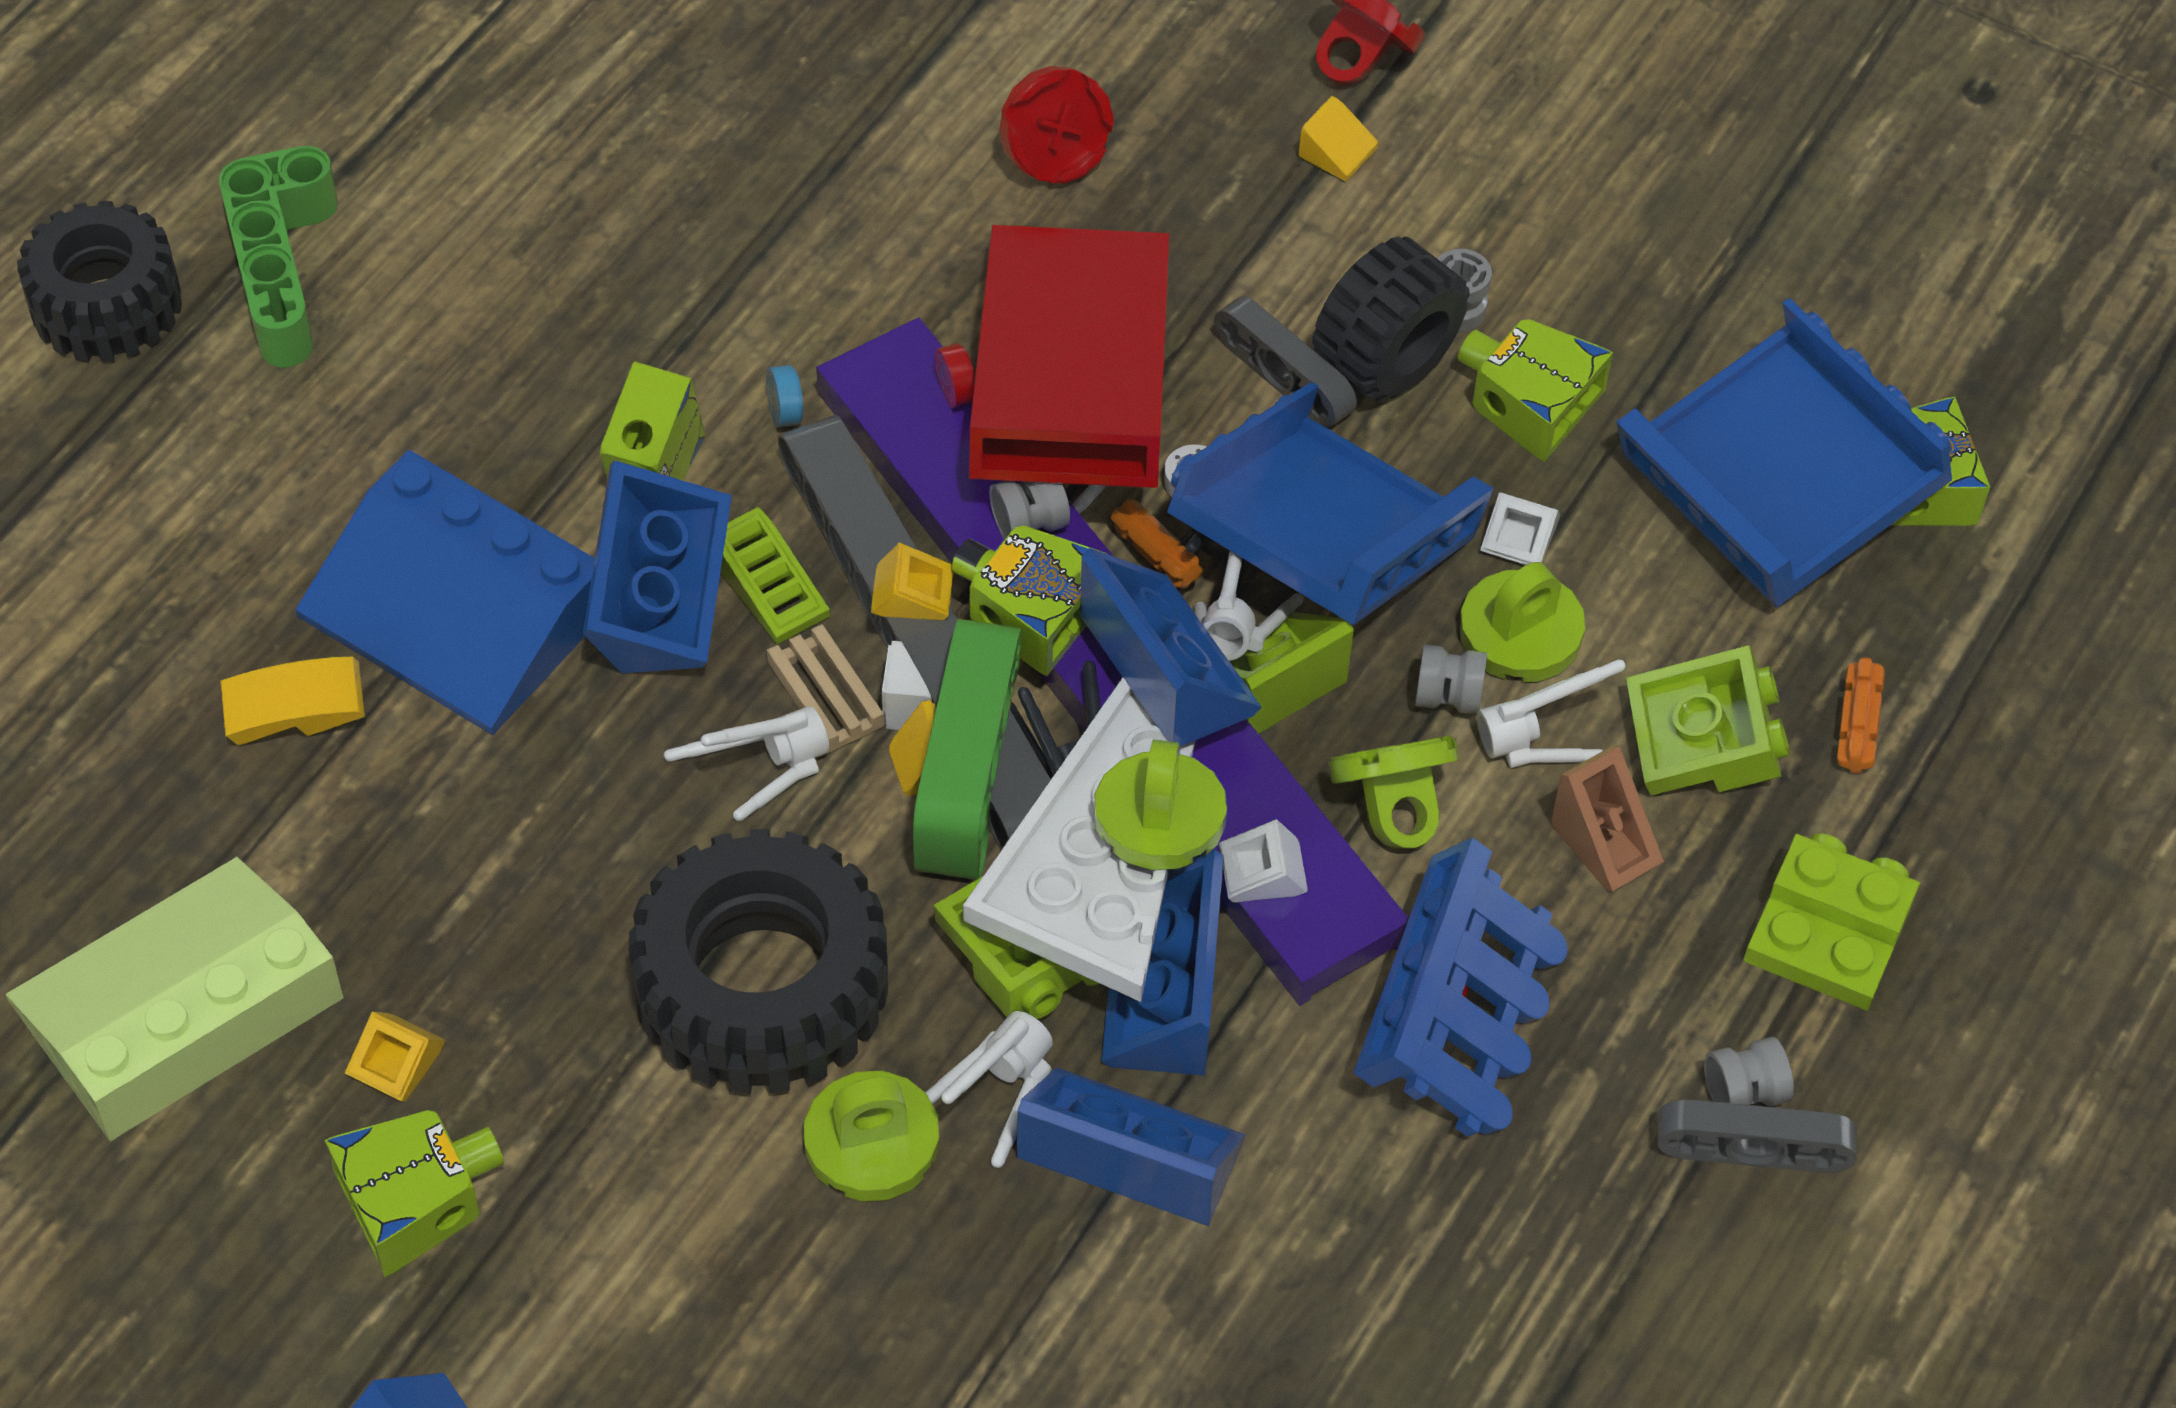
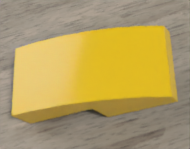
M353 656L285 663L221 680L225 735L238 746L295 726L307 736H311L365 717L359 661Z

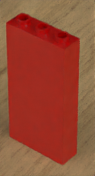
M992 225L970 422L969 479L1158 488L1169 233Z

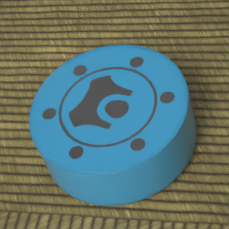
M791 365L769 367L766 373V387L769 408L775 426L779 428L799 425L803 419V397L795 368Z

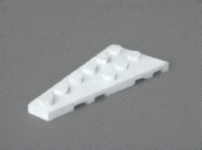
M1122 678L964 903L963 921L1141 1002L1169 869L1150 870L1127 863L1113 853V846L1105 840L1104 836L1102 841L1096 831L1094 801L1096 790L1103 775L1122 759L1142 752H1149L1153 739L1167 740L1124 678ZM1195 741L1181 746L1180 754L1192 757Z

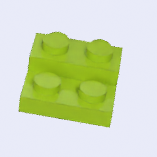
M1750 645L1626 677L1644 783L1651 796L1711 780L1714 781L1718 791L1723 792L1782 777L1778 759L1790 756L1788 740L1781 719L1771 721L1768 705L1779 703L1778 690L1771 667L1759 668Z
M1796 833L1774 882L1770 898L1747 947L1743 961L1868 1011L1909 915L1920 882L1909 878L1907 869L1895 860L1876 858L1870 863L1847 854L1845 845L1834 836L1818 833L1812 835L1809 839Z
M983 876L933 905L935 921L973 964L974 980L1006 1017L1014 1011H1021L1036 1019L1043 1018L1059 1005L1064 991L1082 980L1088 986L1099 984L1092 979L963 921V905Z

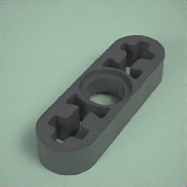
M1240 296L1215 314V328L1224 345L1282 395L1287 394L1290 396L1311 382L1319 386L1309 414L1312 420L1326 428H1330L1355 410L1357 405L1356 396L1344 375L1254 300L1246 296Z
M1700 1100L1672 1101L1663 1105L1658 1112V1147L1663 1153L1679 1159L1822 1173L1846 1170L1857 1161L1856 1124L1848 1117L1839 1114Z

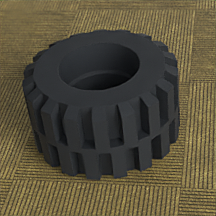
M99 201L97 206L87 207L86 202L73 205L74 210L64 213L62 210H59L49 215L51 222L48 224L39 223L31 231L33 239L24 240L20 248L22 258L17 260V270L33 324L36 326L41 339L45 343L52 342L53 349L62 355L73 351L77 360L89 361L92 356H100L101 362L114 361V355L126 353L127 357L140 353L138 347L147 344L152 346L161 339L159 331L171 329L175 323L174 313L180 312L182 303L180 297L181 288L168 238L163 227H157L155 218L147 212L138 215L135 206L124 203L117 208L114 207L112 201ZM108 279V280H105V281H102V282L93 283V282H96V281H99V280Z
M1397 236L1390 238L1385 243L1381 242L1355 262L1331 291L1315 324L1316 329L1312 336V344L1315 346L1314 351L1342 373L1351 385L1371 401L1384 402L1388 398L1393 399L1425 377L1451 346L1468 309L1469 302L1467 301L1470 296V290L1466 286L1467 282L1407 236L1403 238Z

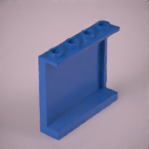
M1790 298L1782 303L1785 326L1654 420L1649 422L1635 408L1616 421L1623 455L1776 608L1952 481L1949 455L1952 451V446L1942 429L1933 422L1925 424L1911 411L1909 402L1898 388L1891 384L1885 387L1872 375L1868 363L1854 348L1845 350L1833 339L1829 327L1817 313L1811 311L1806 314Z
M1311 382L1290 396L1287 394L1283 395L1274 406L1261 414H1252L1243 425L1227 435L1220 434L1211 445L1195 455H1186L1177 465L1171 478V486L1175 490L1167 513L1350 624L1355 625L1475 538L1494 488L1473 476L1444 497L1309 418L1319 388L1317 384Z

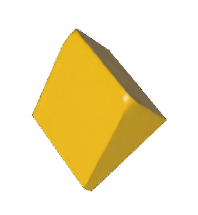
M1331 96L1302 127L1299 157L1347 182L1376 151L1379 142L1343 102Z
M899 542L879 561L876 567L871 613L883 617L944 621L949 614L953 577L952 564Z
M931 699L922 701L889 745V752L902 791L906 796H913L918 793L936 713L935 703H932Z
M372 1012L345 1074L393 1098L406 1102L440 1054L445 1039L393 1014Z

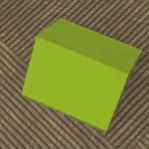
M1293 612L1265 639L1261 651L1254 652L1247 649L1241 657L1229 660L1262 706L1253 717L1247 719L1258 734L1347 682L1354 632L1349 622L1339 617Z

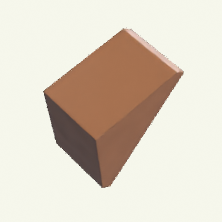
M1613 745L1561 774L1551 826L1605 890L1613 892L1664 862L1619 746Z

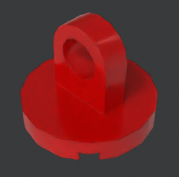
M1331 0L1340 8V11L1321 37L1317 46L1316 59L1321 71L1330 81L1339 85H1353L1362 81L1372 71L1390 43L1414 55L1426 36L1418 24L1413 22L1410 27H1407L1399 21L1402 15L1397 12L1398 8L1387 0ZM1343 41L1357 43L1361 49V57L1358 63L1348 70L1337 69L1330 61L1333 48Z
M1048 66L1029 73L1012 88L1002 108L999 132L1004 151L1017 169L1039 181L1064 184L1085 176L1101 161L1107 150V147H1104L1108 140V133H1112L1114 117L1109 97L1096 80L1071 67Z

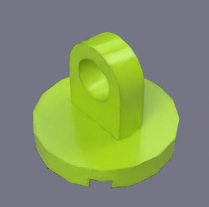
M1532 562L1519 570H1505L1485 577L1468 592L1460 614V639L1465 650L1486 652L1485 671L1490 675L1505 680L1506 674L1513 677H1523L1522 682H1540L1560 675L1576 660L1586 630L1584 609L1573 591L1562 584L1541 562Z
M1449 735L1425 739V741L1398 744L1331 757V761H1328L1332 784L1362 779L1369 820L1374 835L1384 845L1393 849H1409L1426 844L1434 836L1439 824V808L1431 766L1458 761L1460 757L1456 738ZM1402 798L1408 800L1414 806L1417 813L1415 827L1407 835L1399 832L1392 821L1394 805Z
M1153 739L1149 752H1142L1122 759L1106 772L1095 793V828L1102 841L1104 836L1105 840L1113 846V853L1125 862L1150 870L1178 869L1192 864L1193 857L1202 854L1206 849L1207 855L1218 845L1226 826L1227 807L1223 786L1212 770L1195 758L1180 754V743Z
M885 1071L854 1072L831 1082L813 1099L804 1120L805 1156L816 1178L828 1188L830 1184L835 1189L844 1191L845 1197L861 1202L890 1200L913 1190L924 1179V1173L930 1168L932 1162L934 1164L939 1152L938 1114L928 1095L908 1078Z

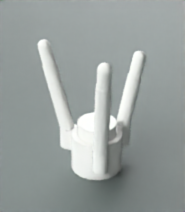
M1232 551L1229 552L1219 599L1213 602L1208 610L1203 602H1197L1194 606L1195 615L1228 660L1241 657L1247 649L1254 652L1261 651L1265 639L1303 602L1301 594H1293L1256 627L1255 616L1250 607L1243 600L1236 598V588L1243 558Z
M1620 659L1615 660L1604 666L1557 682L1518 700L1477 710L1478 730L1487 755L1490 758L1506 755L1509 767L1514 768L1529 763H1581L1604 751L1602 749L1530 748V741L1540 738L1539 723L1534 709L1622 672L1626 667L1625 662Z
M807 706L776 719L705 734L701 737V741L666 750L664 758L666 761L672 762L764 740L773 762L776 765L787 763L791 768L734 811V819L736 821H743L798 780L818 773L819 769L815 758L829 752V740L818 712L812 706Z
M1014 1011L1009 1014L995 1032L989 1033L977 1049L925 1092L932 1104L940 1097L944 1103L950 1104L971 1087L988 1069L995 1076L1006 1082H1015L1018 1077L1025 1080L991 1158V1163L996 1168L1003 1166L1016 1140L1018 1108L1021 1098L1052 1071L1050 1065L1043 1059L1052 1048V1036L1046 1027L1033 1016L1025 1012Z

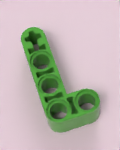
M298 146L240 158L226 165L219 175L220 190L260 354L270 365L281 368L301 364L313 351V337L287 230L323 222L334 215L338 208V197L330 159L324 151L313 146Z
M957 619L916 798L913 821L915 871L973 880L982 877L989 837V805L1019 668L1023 636L1022 628Z

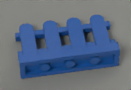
M1473 837L1431 857L1353 1072L1372 1087L1402 1077L1406 1080L1403 1092L1415 1100L1427 1095L1459 1117L1455 1128L1467 1137L1478 1132L1491 1134L1506 1128L1511 1123L1513 1112L1510 1101L1502 1092L1494 1087L1497 1076L1510 1078L1525 1072L1529 1068L1531 1052L1527 1043L1513 1032L1515 1023L1517 1021L1526 1024L1547 1014L1549 1010V997L1545 988L1531 977L1534 967L1545 970L1562 963L1567 956V943L1564 936L1559 930L1549 924L1552 913L1541 905L1529 909L1501 889L1499 886L1503 877L1492 869L1486 870L1492 851ZM1484 931L1515 952L1512 963L1481 941ZM1465 984L1496 1006L1493 1017L1462 996ZM1446 1039L1478 1061L1474 1072L1443 1051Z

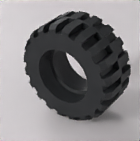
M750 829V837L733 839L730 832L711 838L712 846L701 851L697 845H694L676 856L678 866L676 869L672 870L666 866L650 881L651 895L646 893L640 897L633 913L635 926L629 931L628 949L637 1011L641 1012L643 1028L652 1043L662 1046L663 1057L677 1069H684L690 1064L693 1079L709 1086H715L718 1079L729 1082L730 1092L751 1094L752 1086L769 1085L770 1093L789 1091L790 1082L804 1078L806 1084L810 1085L827 1077L828 1064L834 1061L839 1067L844 1066L858 1053L857 1038L861 1041L871 1038L879 1024V1010L886 1005L888 994L886 926H884L883 908L878 895L868 890V879L856 865L848 863L843 867L842 853L824 843H820L818 848L815 849L809 846L808 836L787 831L785 838L770 837V829ZM754 930H775L792 934L809 943L821 955L816 965L801 979L786 987L767 992H742L729 989L712 981L699 970L703 959L721 942L737 934Z

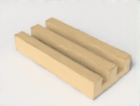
M821 624L811 629L812 637L804 640L801 635H797L789 639L790 647L781 650L779 645L767 649V659L797 707L802 709L812 706L818 712L827 732L829 740L828 753L884 727V714L830 634ZM814 654H820L862 716V720L859 721ZM800 661L826 703L831 707L843 725V729L836 732L793 668V664Z

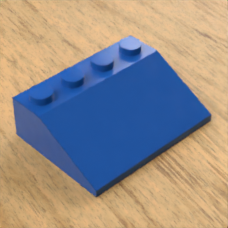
M408 449L367 491L295 610L298 618L489 734L494 735L585 637L583 635V628L595 558Z

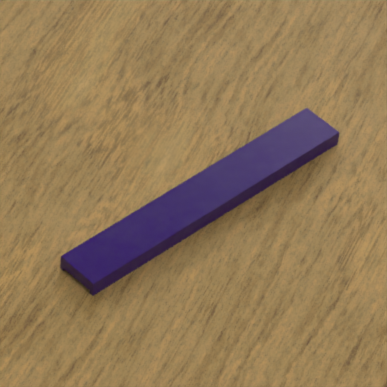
M918 317L817 366V391L834 415L837 414L841 418L858 446L952 564L959 547L969 538L994 551L1004 541L997 528L989 496L990 486L1004 480L969 479L970 422L973 402L952 408L947 402L938 380L934 359L935 350L943 346ZM1069 501L1070 525L1068 527L1052 532L1043 528L1037 529L1113 556ZM963 578L970 587L972 582ZM1087 626L1048 676L1035 670L1083 732L1088 728L1084 688V663L1090 660L1096 664L1101 708L1123 678ZM1245 719L1197 739L1192 758H1195L1212 770L1225 790L1227 807L1226 826L1219 843L1276 819L1294 834L1299 841L1308 888L1307 893L1294 897L1232 902L1228 899L1223 869L1220 906L1296 1003L1299 1006L1310 1001L1311 995L1387 951L1393 948L1397 951L1409 918L1248 720ZM1218 843V845L1214 849L1221 853L1220 846Z

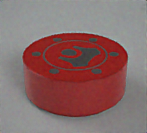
M958 343L936 349L934 353L936 372L947 402L952 408L972 403L976 376L967 351Z

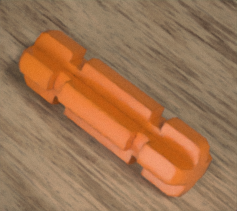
M1129 499L1121 507L1114 508L1111 513V520L1115 523V530L1125 540L1133 541L1131 545L1158 571L1165 572V575L1169 577L1175 587L1187 588L1193 580L1200 578L1202 568L1198 565V557L1194 553L1187 552L1185 546H1180L1181 541L1154 516L1147 515L1149 511L1138 501Z
M1867 657L1860 658L1859 662L1850 663L1847 668L1846 690L1843 698L1839 733L1841 739H1839L1836 760L1839 766L1850 769V773L1861 774L1863 769L1872 768L1876 760V741L1879 732L1882 705L1881 692L1884 687L1885 670L1882 665L1872 663V659Z

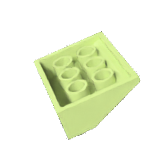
M235 857L6 993L11 1006L110 1142L344 998L334 959L300 914L238 857Z

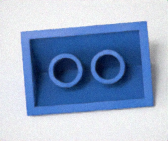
M614 460L609 469L583 635L622 674L702 668L708 659L732 495Z
M1092 548L1087 550L1082 556L1080 617L1167 741L1178 742L1181 747L1253 717L1262 708L1167 575Z
M1215 849L1207 855L1205 853L1193 858L1192 864L1178 869H1169L1142 1001H1137L1111 988L1108 990L1102 1063L1111 1068L1206 1075L1224 856Z
M1056 1067L1021 1098L1018 1108L1017 1158L1209 1227L1243 1146L1246 1134Z

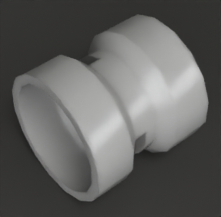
M1469 249L1446 251L1437 259L1463 278L1470 290V296L1467 301L1469 302L1468 309L1458 331L1466 332L1476 328L1485 318L1488 305L1487 293L1491 286L1492 269L1487 259L1478 252Z
M1004 480L990 486L989 496L992 513L997 528L1004 540L1014 527L1022 525L1034 529L1043 528L1049 532L1066 528L1070 525V508L1062 483L1026 481L1016 483Z
M1424 644L1415 706L1434 709L1440 704L1454 705L1460 713L1477 715L1482 696L1487 653L1467 650L1462 655L1448 654L1443 646Z
M1775 1037L1753 1041L1747 1050L1735 1052L1728 1047L1706 1053L1704 1071L1712 1102L1742 1105L1762 1102L1766 1106L1771 1107L1792 1100L1794 1083L1791 1067L1783 1046Z

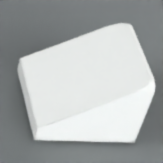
M1499 492L1480 551L1522 565H1528L1532 562L1542 563L1560 518L1559 511Z
M892 641V644L888 645L882 688V706L886 729L900 730L922 701L931 699L932 702V698L902 641Z
M1277 819L1219 843L1220 852L1224 855L1223 870L1228 899L1232 902L1294 897L1307 893L1308 888L1299 841Z

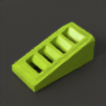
M760 507L728 522L720 573L777 645L830 617L829 607L775 525ZM766 559L770 561L768 564L750 573L747 570ZM781 579L786 581L764 594L761 591ZM797 596L802 601L778 615L773 610Z

